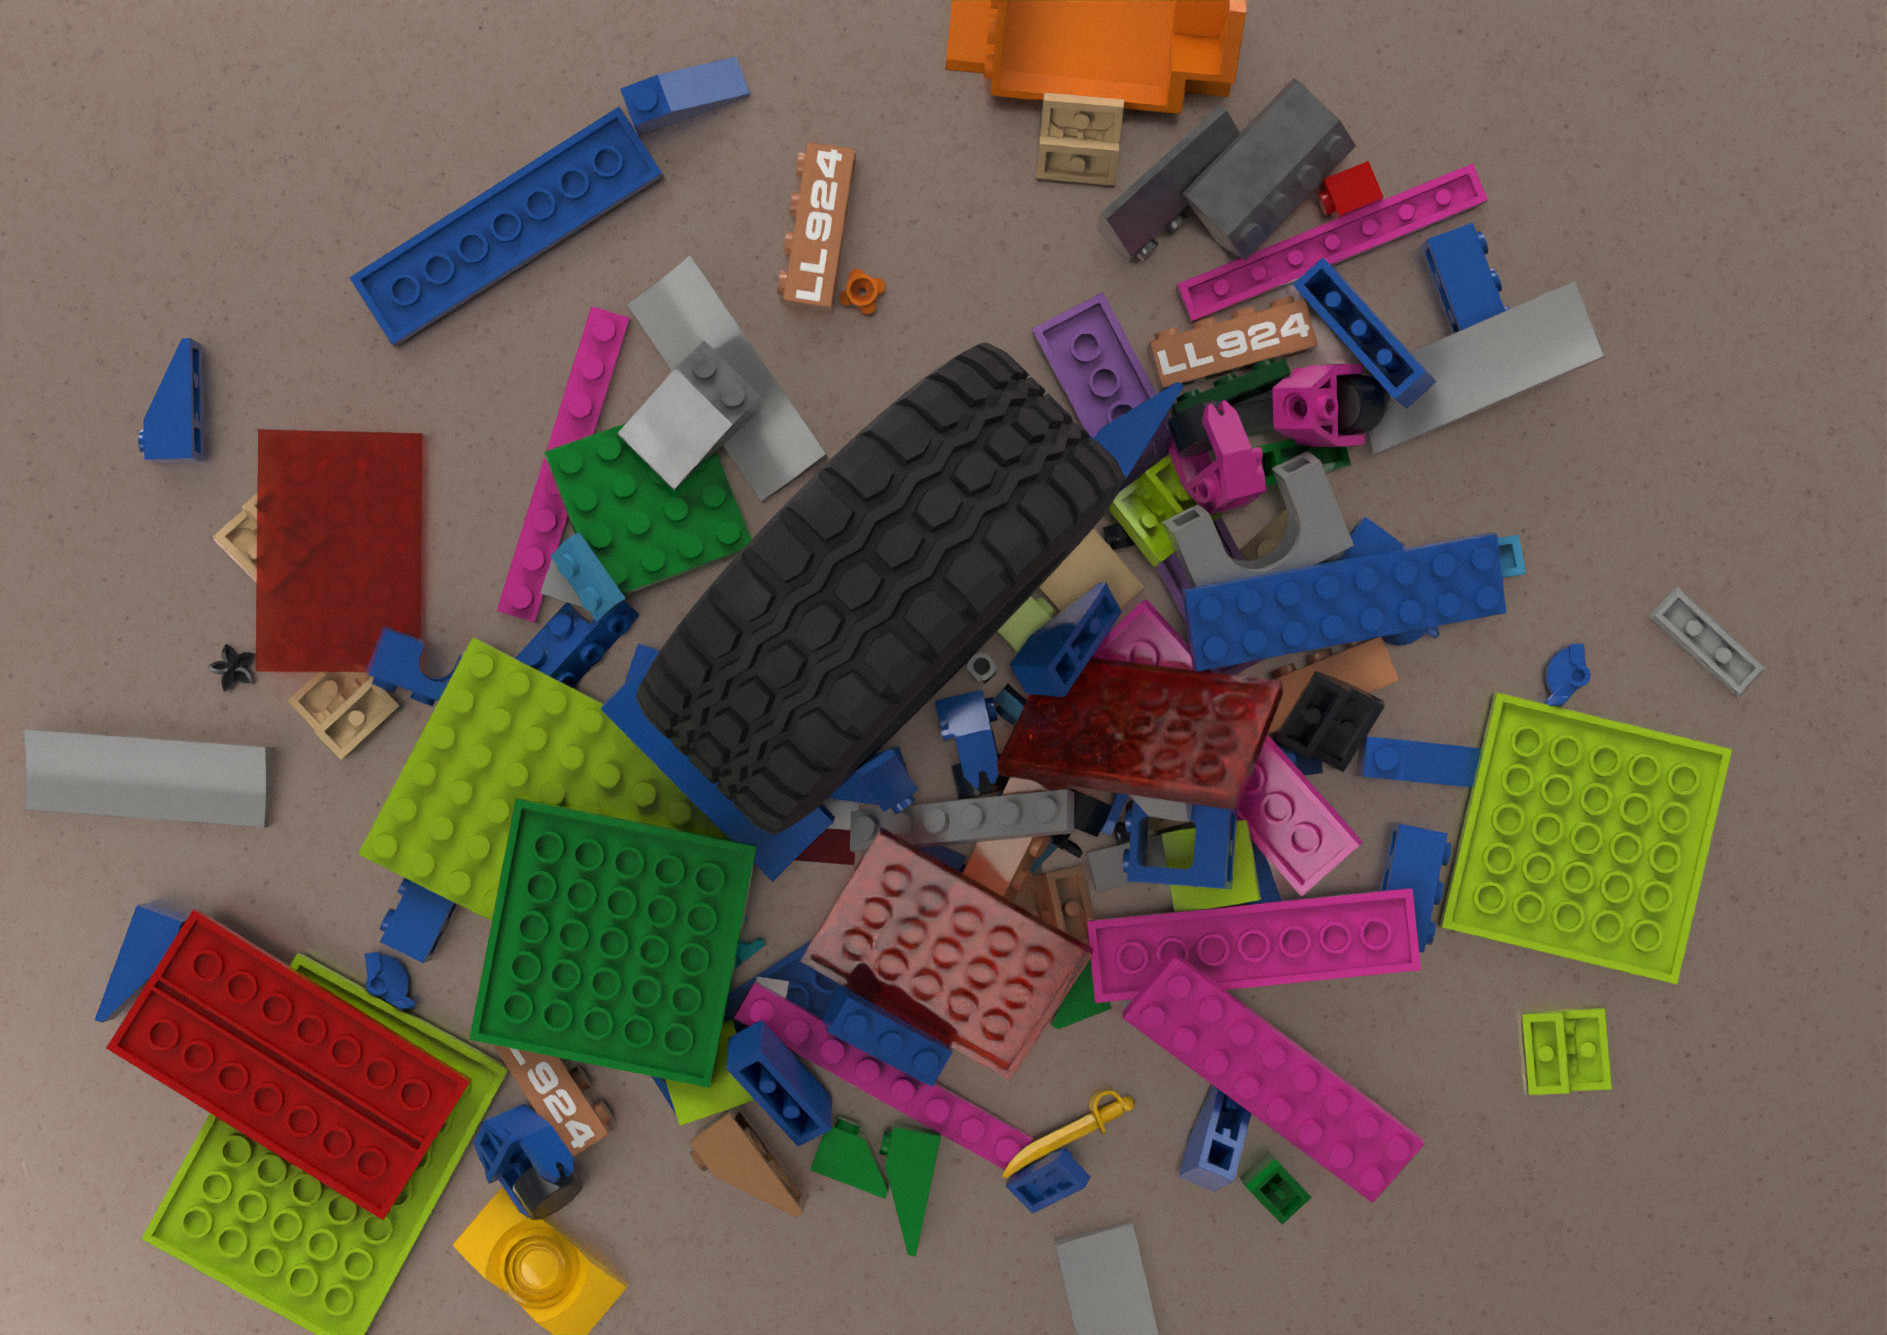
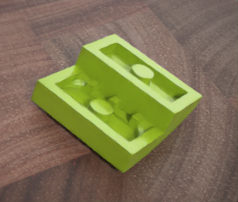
M1168 454L1120 491L1109 507V511L1155 568L1175 552L1163 521L1197 505V503L1182 486L1172 458ZM1217 513L1210 515L1212 521L1214 522L1222 514Z
M1248 819L1237 821L1232 890L1170 885L1174 912L1204 910L1261 900ZM1196 828L1161 833L1167 868L1188 869L1193 865Z
M1606 1007L1522 1014L1529 1095L1612 1090L1613 1082Z
M733 1019L723 1023L710 1088L665 1079L680 1126L754 1101L752 1096L727 1070L729 1037L738 1033Z

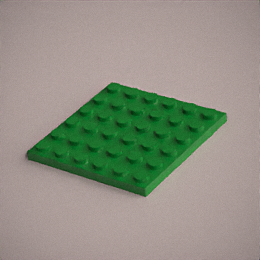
M516 798L469 1040L710 1088L758 845Z

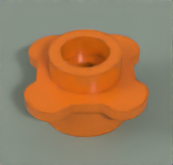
M854 269L848 275L849 281L846 290L841 291L839 295L840 301L844 306L852 305L861 309L864 315H871L877 309L876 301L879 294L885 291V283L881 278L873 279L871 276L864 274L861 269ZM861 288L866 290V294L863 296L859 294Z

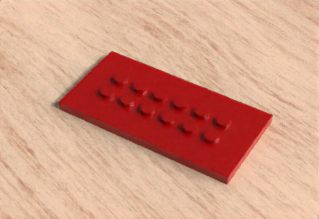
M199 909L192 910L106 1047L112 1053L382 1220L387 1217L472 1081L471 1078Z

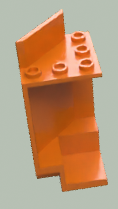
M952 0L945 70L983 73L984 79L992 80L990 96L1043 101L1045 92L1123 99L1124 109L1182 114L1185 93L1229 97L1231 84H1235L1246 18V0Z

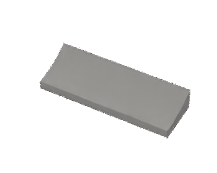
M691 255L657 283L627 303V306L672 371L695 348L705 341L762 397L761 410L723 445L761 502H764L828 458Z
M1573 281L1411 352L1437 382L1407 409L1398 403L1379 383L1384 393L1385 408L1380 423L1368 432L1374 454L1386 452L1606 358L1607 355L1577 283ZM1367 371V372L1363 373V374H1369V375L1372 376L1375 380H1377V379L1371 374L1370 371Z
M23 729L26 754L25 810L268 827L275 747Z
M1132 1221L1054 1239L1076 1335H1159Z

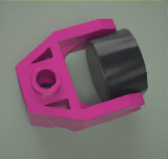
M1363 363L1310 365L1306 368H1295L1289 378L1281 380L1273 387L1274 429L1285 437H1291L1297 445L1343 447L1366 444V433L1364 432L1373 430L1380 423L1384 415L1385 399L1383 390L1378 381L1372 376L1361 374L1364 373Z
M1218 399L1202 402L1177 413L1169 419L1167 425L1172 436L1170 437L1168 451L1182 486L1194 501L1210 515L1246 507L1266 492L1265 474L1262 468L1261 447L1251 448L1239 415L1228 402ZM1210 450H1214L1217 457L1213 463H1211L1207 453Z

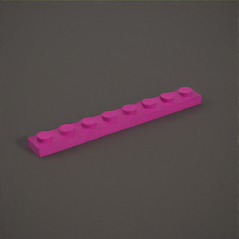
M1472 163L1254 252L1246 261L1240 258L1178 283L1176 288L1190 322L1193 323L1298 280L1322 257L1333 266L1486 203L1488 198Z
M591 306L546 451L596 434L631 322L629 317ZM545 457L497 607L499 612L535 623L538 622L546 596L540 592L552 560L550 555L562 544L569 522Z
M755 980L734 1015L736 1020L749 1027L763 1020L788 1049L1004 1170L1015 1155L1034 1142L1032 1136L935 1082L933 1087L828 1033L822 1018Z

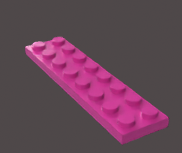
M1147 599L1139 603L1106 635L1091 659L1143 718L1237 723L1243 726L1237 821L1248 819L1251 840L1301 897L1363 843L1358 835L1210 669L1195 671L1193 669L1190 647Z
M1412 888L1234 905L1194 911L1086 920L1095 1003L1134 999L1173 951L1224 990L1421 970Z
M1174 951L1122 1012L1124 1020L1372 1203L1425 1145L1421 1136Z

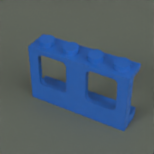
M1139 718L1138 727H1134L1132 731V750L1154 739L1155 735L1191 737L1202 740L1200 777L1198 784L1195 786L1190 819L1196 825L1194 862L1188 869L1145 866L1150 816L1133 800V808H1128L1125 819L1126 831L1131 833L1130 849L1124 850L1122 861L1123 872L1128 873L1127 881L1232 890L1243 726L1237 723Z

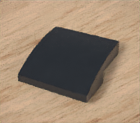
M1315 671L1276 733L1274 741L1308 759L1314 756L1344 772L1383 711L1385 703L1382 699L1358 687Z

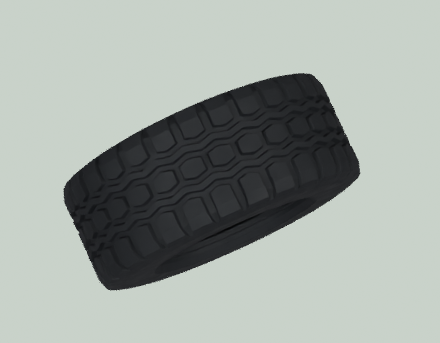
M986 342L973 346L923 378L871 421L768 521L723 570L671 634L643 678L637 691L636 700L646 719L664 737L672 740V745L679 752L690 757L689 762L712 784L718 782L716 788L729 801L735 799L732 804L754 826L772 835H776L808 816L828 799L856 770L861 768L1030 598L1096 526L1118 495L1126 477L1117 460L1095 438L1090 439L1088 431L1080 423H1074L1072 416L1050 394L1044 395L1046 390L1031 376L1027 378L1029 374L1007 352Z

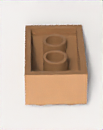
M738 1106L722 1112L696 1132L690 1141L693 1150L689 1153L703 1172L709 1169L713 1176L794 1217H798L803 1213L807 1201L806 1197Z

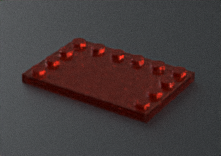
M258 429L256 672L367 673V666L383 626L421 640L422 433Z
M1091 657L1065 697L1029 695L997 762L999 776L1238 810L1283 696L1282 681Z
M880 827L803 953L800 962L1010 1081L1092 957L1093 948Z

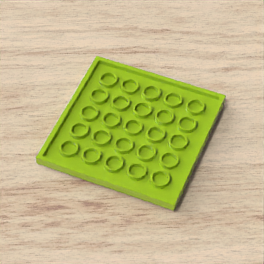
M1494 693L1439 927L1678 984L1732 749L1506 694Z

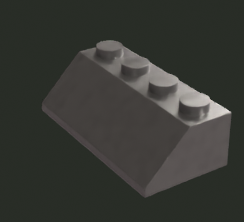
M1293 78L1196 178L1182 195L1215 241L1246 261L1356 145L1341 121L1301 82Z
M1222 105L1216 108L1100 214L1096 229L1128 264L1136 256L1141 261L1144 260L1159 245L1155 241L1158 236L1165 230L1172 234L1188 219L1185 212L1191 206L1182 193L1240 134L1227 110Z

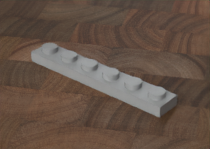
M1063 789L910 805L897 814L891 808L885 812L881 808L851 811L850 851L869 853L1074 833V792Z

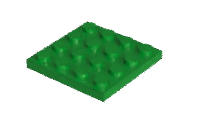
M626 423L544 452V457L574 533L579 532L623 595L739 554L751 541L717 452L676 491H673L618 436L617 433Z

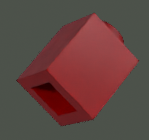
M1369 161L1324 178L1319 186L1321 192L1317 193L1318 203L1324 215L1330 214L1332 220L1375 204L1384 198Z

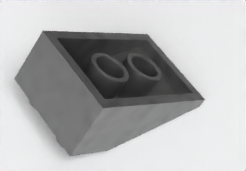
M703 341L673 369L617 434L673 491H676L761 410L762 397L717 352Z

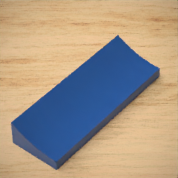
M659 650L607 699L601 710L730 840L758 845L755 865L773 882L834 822L836 817L821 804L808 816L776 835H772L754 826L732 804L735 799L729 801L716 788L718 782L712 784L689 762L690 757L679 752L672 745L673 741L664 737L644 716L636 700V695L649 667L660 652Z

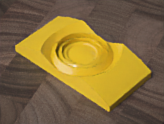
M503 1186L453 1244L456 1250L487 1281L507 1293L537 1324L552 1335H588L628 1287L548 1217L532 1220L520 1213Z

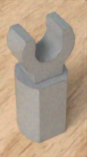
M985 651L976 652L966 663V670L977 682L986 684L996 674L997 664Z

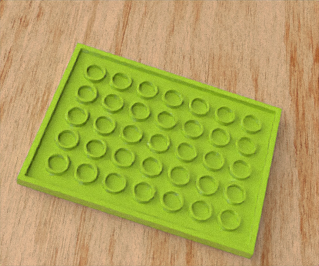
M472 637L358 855L492 921L516 798L724 839L729 838L601 710V707L604 705L603 703Z
M299 953L296 954L290 967L471 1078V1083L384 1220L210 1113L141 1239L315 1335H366L508 1075L509 1069L500 1061L412 1013L397 1009L382 998L371 995L366 988Z

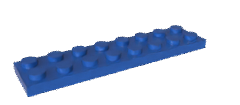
M618 106L349 278L390 343L396 347L662 178L663 174Z
M1492 532L1182 589L1192 667L1195 671L1507 613L1497 534Z

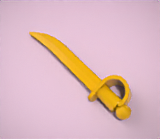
M1109 1089L1096 1090L1089 1098V1115L1027 1145L1010 1161L1002 1177L1007 1179L1034 1160L1096 1129L1102 1135L1105 1134L1104 1124L1124 1115V1112L1132 1111L1135 1107L1134 1099L1130 1096L1121 1098L1119 1094ZM1105 1095H1112L1115 1102L1099 1110L1097 1109L1100 1098Z

